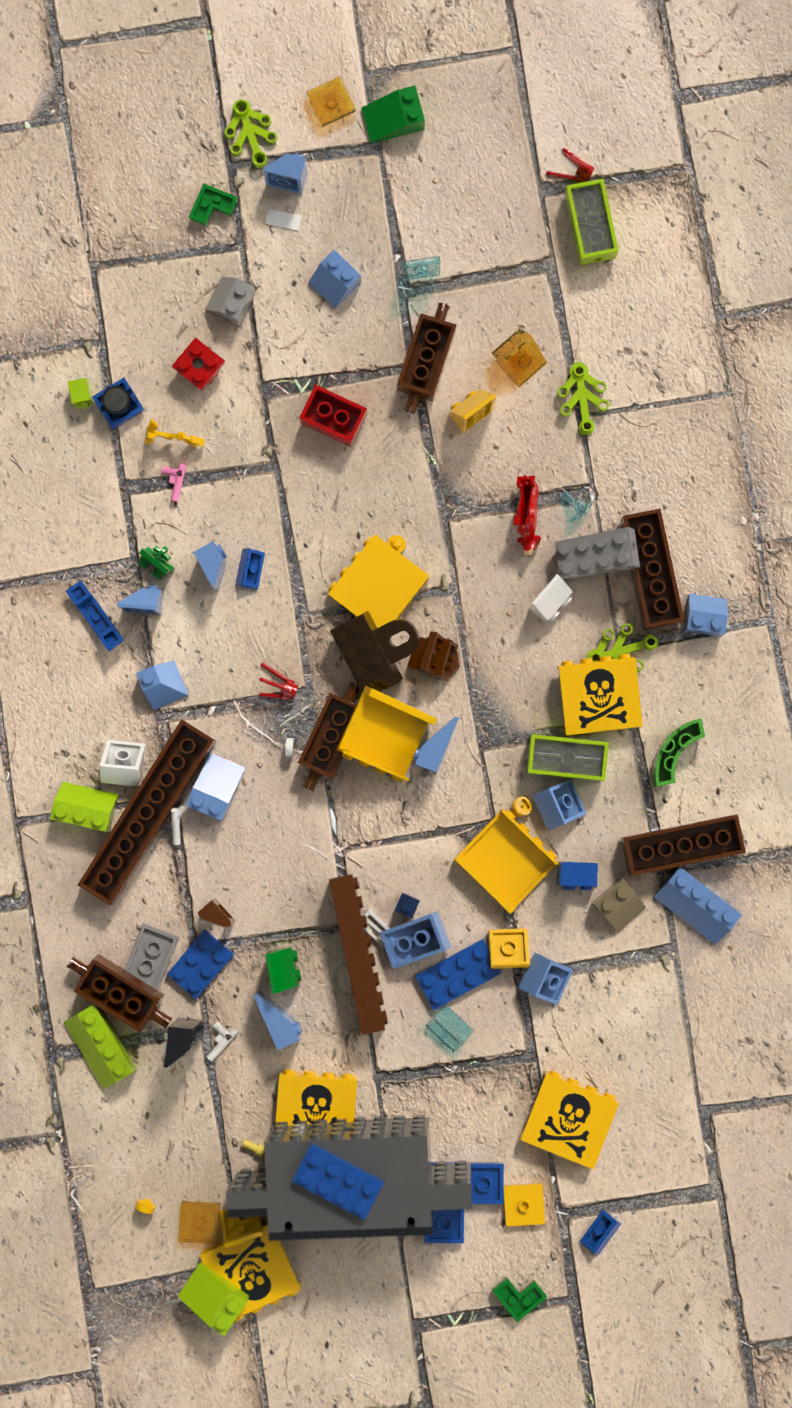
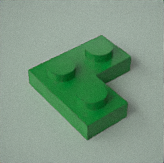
M203 183L189 219L207 227L214 210L231 217L239 199L234 195Z
M508 1277L492 1288L493 1293L516 1322L548 1298L535 1280L520 1292Z

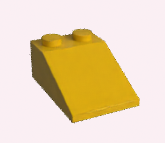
M479 389L477 392L473 390L465 397L466 400L462 403L458 401L451 406L449 416L462 434L493 412L496 400L494 394Z

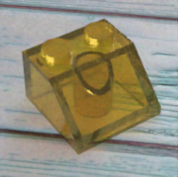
M520 328L492 352L498 365L518 387L547 363L532 335Z

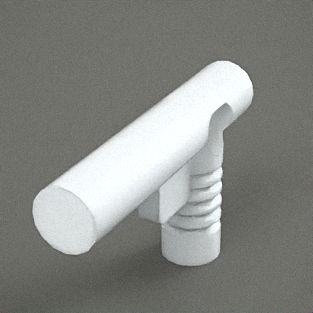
M184 806L171 809L174 845H180L181 843L180 817L185 811Z
M218 1021L215 1023L213 1028L219 1032V1035L215 1038L218 1044L206 1056L211 1062L238 1034L235 1028L228 1031ZM226 1034H229L232 1037L229 1040H227Z

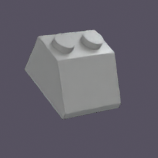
M222 276L205 310L240 326L256 294L254 286L237 278Z

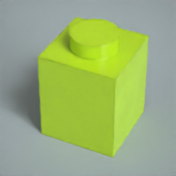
M87 378L67 381L71 402L75 408L86 409L89 408V405L94 404L90 383Z

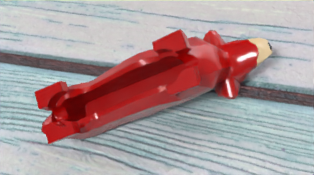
M535 475L517 477L516 485L519 488L520 498L513 525L517 526V532L522 536L517 538V542L523 546L527 557L531 556L541 541V537L535 535L539 488L535 481Z

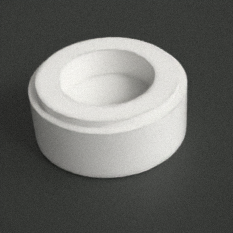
M287 738L285 742V756L293 757L294 738Z

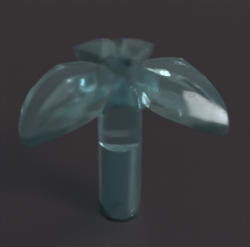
M567 490L561 494L576 511L575 516L567 520L568 523L581 519L583 514H587L592 506V500L587 505L585 501L575 499Z

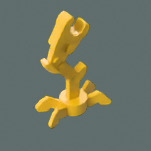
M150 419L146 429L144 444L153 443L154 438L158 436L171 441L173 439L182 440L193 447H204L205 439L193 435L187 436L180 431L178 434L156 431L159 424Z

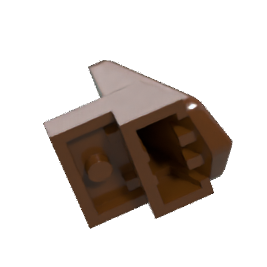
M430 631L429 637H419V644L411 654L408 665L414 670L448 682V679L460 668L457 651L458 645L450 639L443 638L438 632Z

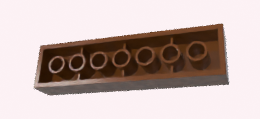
M348 874L330 878L329 883L361 1034L385 1030V1025L388 1024L386 1010L382 1011L381 1005H384L382 991L378 992L377 986L380 985L378 972L374 973L373 970L376 962L374 953L369 951L372 943L370 934L365 932V928L368 926L366 915L361 914V908L364 905L362 896L357 895L356 889L360 888L358 877Z

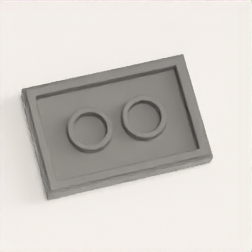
M143 923L125 970L159 991L179 936Z

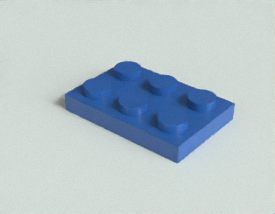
M204 929L167 975L192 997L197 999L232 958L234 953Z

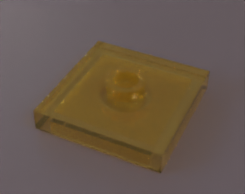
M340 76L306 92L322 127L356 112V108Z
M181 1201L179 1242L218 1244L221 1203Z

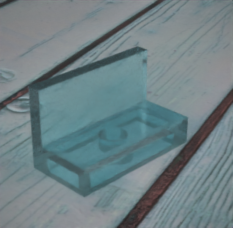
M446 1004L425 1025L453 1053L465 1043L473 1032V1029Z

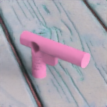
M179 464L178 469L163 466L161 474L170 475L169 482L174 484L170 500L172 502H178L186 470V465ZM182 472V475L178 476L177 473Z

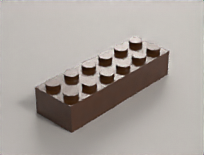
M661 508L622 516L620 519L621 528L630 527L635 529L640 567L630 570L643 631L682 623L685 620Z
M738 814L620 837L629 876L746 853Z

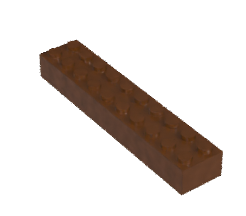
M181 719L79 881L78 886L110 906L115 904L171 815V809L176 807L216 743L215 739Z

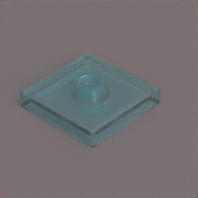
M440 256L402 262L403 281L439 276Z

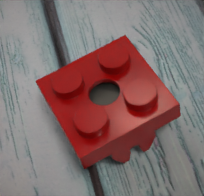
M195 337L171 367L202 391L207 384H212L213 378L218 376L219 370L226 362Z

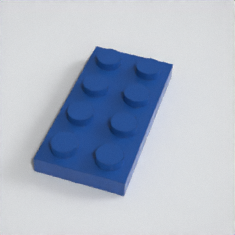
M481 939L416 974L415 977L432 1009L435 1010L502 973L500 969H491L490 951L484 939Z
M313 1143L308 1148L292 1182L363 1220L366 1219L384 1184V1181Z

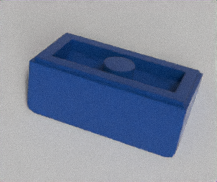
M250 548L242 549L236 586L258 590L265 556L264 552Z
M602 1210L580 1242L593 1254L599 1255L621 1223L605 1210Z

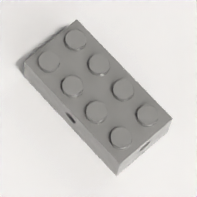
M630 527L555 542L559 576L564 581L640 567L635 529Z

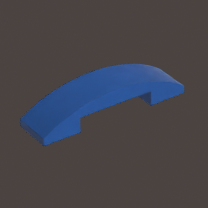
M81 580L65 591L109 652L125 641Z

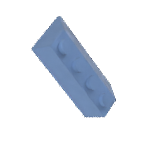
M675 867L653 896L714 944L731 931L742 916L741 913L681 867Z

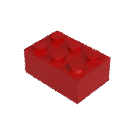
M315 384L299 417L300 424L352 447L368 413L367 408Z

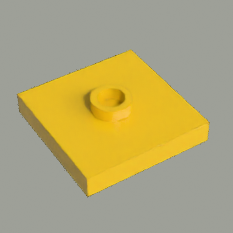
M527 928L489 930L491 969L530 968Z
M542 1183L504 1185L506 1226L545 1224Z

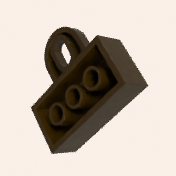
M369 611L330 630L361 692H363L365 686L381 692L403 680L396 662L410 656L419 644L418 631L411 622L404 619H395L377 628ZM401 631L407 632L409 634L408 641L398 646L392 644L391 637Z

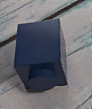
M402 892L394 911L413 918L420 900Z

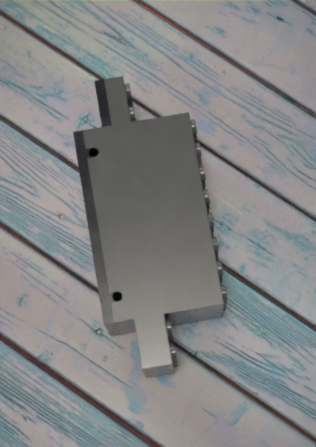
M397 1115L394 1116V1119L377 1116L371 1120H366V1117H356L354 1122L347 1123V1119H335V1123L328 1124L327 1120H315V1124H307V1121H296L295 1125H288V1121L276 1122L264 1141L265 1168H261L259 1171H251L248 1168L239 1170L240 1172L236 1173L226 1192L227 1218L268 1216L269 1241L432 1235L434 1210L472 1209L471 1163H467L465 1160H458L453 1164H447L446 1161H437L435 1164H432L429 1117H425V1115H414L413 1118ZM311 1143L384 1181L365 1220L292 1182Z

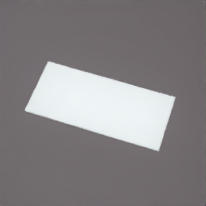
M268 209L265 224L299 231L302 216Z

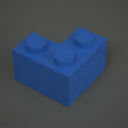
M557 861L559 864L557 865L556 884L560 885L561 889L575 890V886H580V890H592V887H597L598 863Z

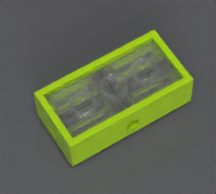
M604 179L567 185L564 196L579 266L616 259L619 250Z
M531 734L526 774L605 781L609 742Z

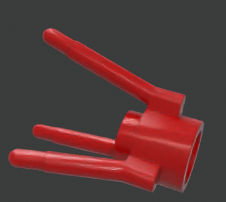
M562 148V151L565 152L564 156L579 166L576 174L579 176L546 171V175L582 183L583 180L589 181L595 167L587 164L566 148Z
M261 663L262 667L285 682L281 685L264 678H259V681L281 689L280 693L283 694L260 693V696L286 701L289 698L294 700L298 685L294 684L295 681L286 678L276 670Z

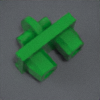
M157 546L153 549L150 547L142 548L139 552L141 556L138 564L145 569L151 563L156 566L152 575L158 580L175 569L168 562L171 557L167 555L169 548L166 546L162 549Z

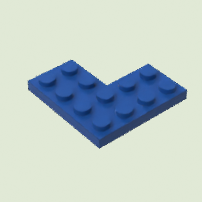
M467 1162L471 1163L472 1204H503L504 1163ZM464 1209L434 1210L432 1235H425V1243H464Z

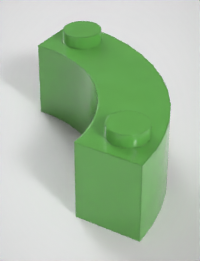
M701 718L676 728L662 742L653 762V787L676 783L675 768L679 755L692 742L705 737Z

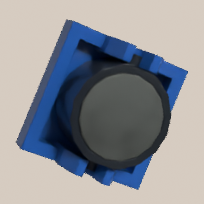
M124 377L92 396L112 430L145 411Z

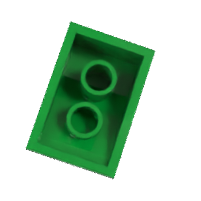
M415 85L396 90L361 107L371 144L425 130V118Z
M293 946L269 950L265 956L272 994L297 987L299 981H302L300 969H296L295 963L298 962L297 950H293Z

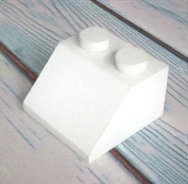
M557 574L532 602L529 609L547 623L549 619L553 621L560 613L557 611L560 606L563 605L565 607L571 601L570 595L573 591Z
M107 740L100 763L101 783L139 787L143 774L146 745Z

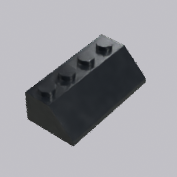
M178 1018L168 1026L164 1060L165 1068L171 1066L201 1040V1037L204 1035V1025H201L202 1020Z

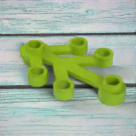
M239 99L233 104L234 117L229 126L225 128V136L227 139H234L236 137L235 129L240 120H242L244 126L236 142L231 145V153L235 157L242 154V146L248 137L253 151V165L257 168H263L267 164V156L263 151H260L255 134L266 139L270 145H274L277 142V135L273 131L269 132L252 124L249 117L260 121L261 126L264 128L271 125V117L252 110L248 101ZM245 108V111L240 112L239 109ZM264 119L269 120L267 123L262 122ZM228 131L234 132L232 135L227 134ZM270 136H274V137H275L274 140H269L268 138H269ZM234 148L240 149L238 152L233 151ZM262 159L263 162L257 163V160Z
M577 362L570 368L569 373L571 377L557 391L558 397L566 398L570 388L577 382V391L566 404L561 406L560 414L563 417H568L571 414L572 408L579 400L582 418L579 432L584 436H589L593 433L595 426L589 417L587 400L597 406L600 412L608 410L609 402L605 399L601 400L587 390L585 382L593 386L599 394L605 392L607 385L604 381H597L589 375L588 367L584 363ZM576 369H581L583 373H576ZM597 385H603L604 389L599 390ZM564 389L567 393L562 395L560 390ZM605 403L606 408H601L600 404ZM568 408L569 413H564L562 409ZM584 424H589L590 429H585Z
M625 623L621 626V632L611 650L604 652L608 641L612 640L615 634L612 629H606L602 633V639L597 648L590 650L586 658H592L593 655L619 658V654H626L643 648L651 651L657 647L658 639L654 635H647L642 641L622 646L627 636L633 631L632 625ZM624 626H628L630 628V632H624ZM605 632H611V638H607ZM648 639H652L654 641V644L652 646L648 645ZM636 660V662L641 664V668L637 669V672L644 668V663L641 660Z

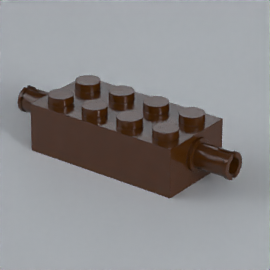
M438 303L434 317L420 313L397 383V391L409 394L404 407L406 412H409L412 405L410 413L415 414L420 398L432 402L434 400L457 327L456 324L445 321L450 308L447 304H445L442 311L443 303Z
M350 682L345 696L342 698L332 693L329 694L298 761V764L309 768L308 776L302 787L308 788L310 784L309 790L314 791L318 779L322 775L334 780L344 758L342 757V752L337 750V747L357 706L354 701L360 691L358 684L354 691H352L355 683Z
M100 954L95 956L88 966L75 957H72L67 968L81 975V979L73 992L139 1033L151 1019L165 1029L170 1024L172 1017L158 1010L159 1007H157L164 996L160 991Z

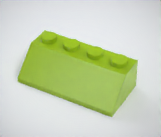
M93 1004L64 1022L102 1089L118 1082L137 1069L101 1008Z

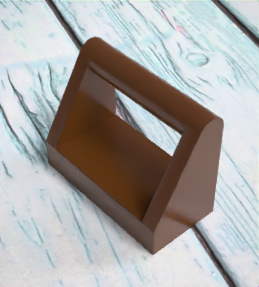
M216 898L211 900L197 913L203 920L224 927H229L235 922L234 918Z

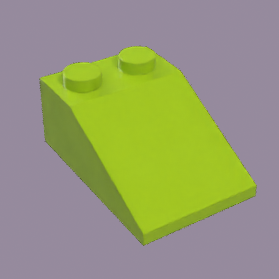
M200 1262L177 1297L208 1326L225 1336L246 1305L249 1295Z

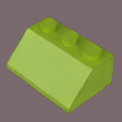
M62 782L53 802L50 819L110 832L119 794Z

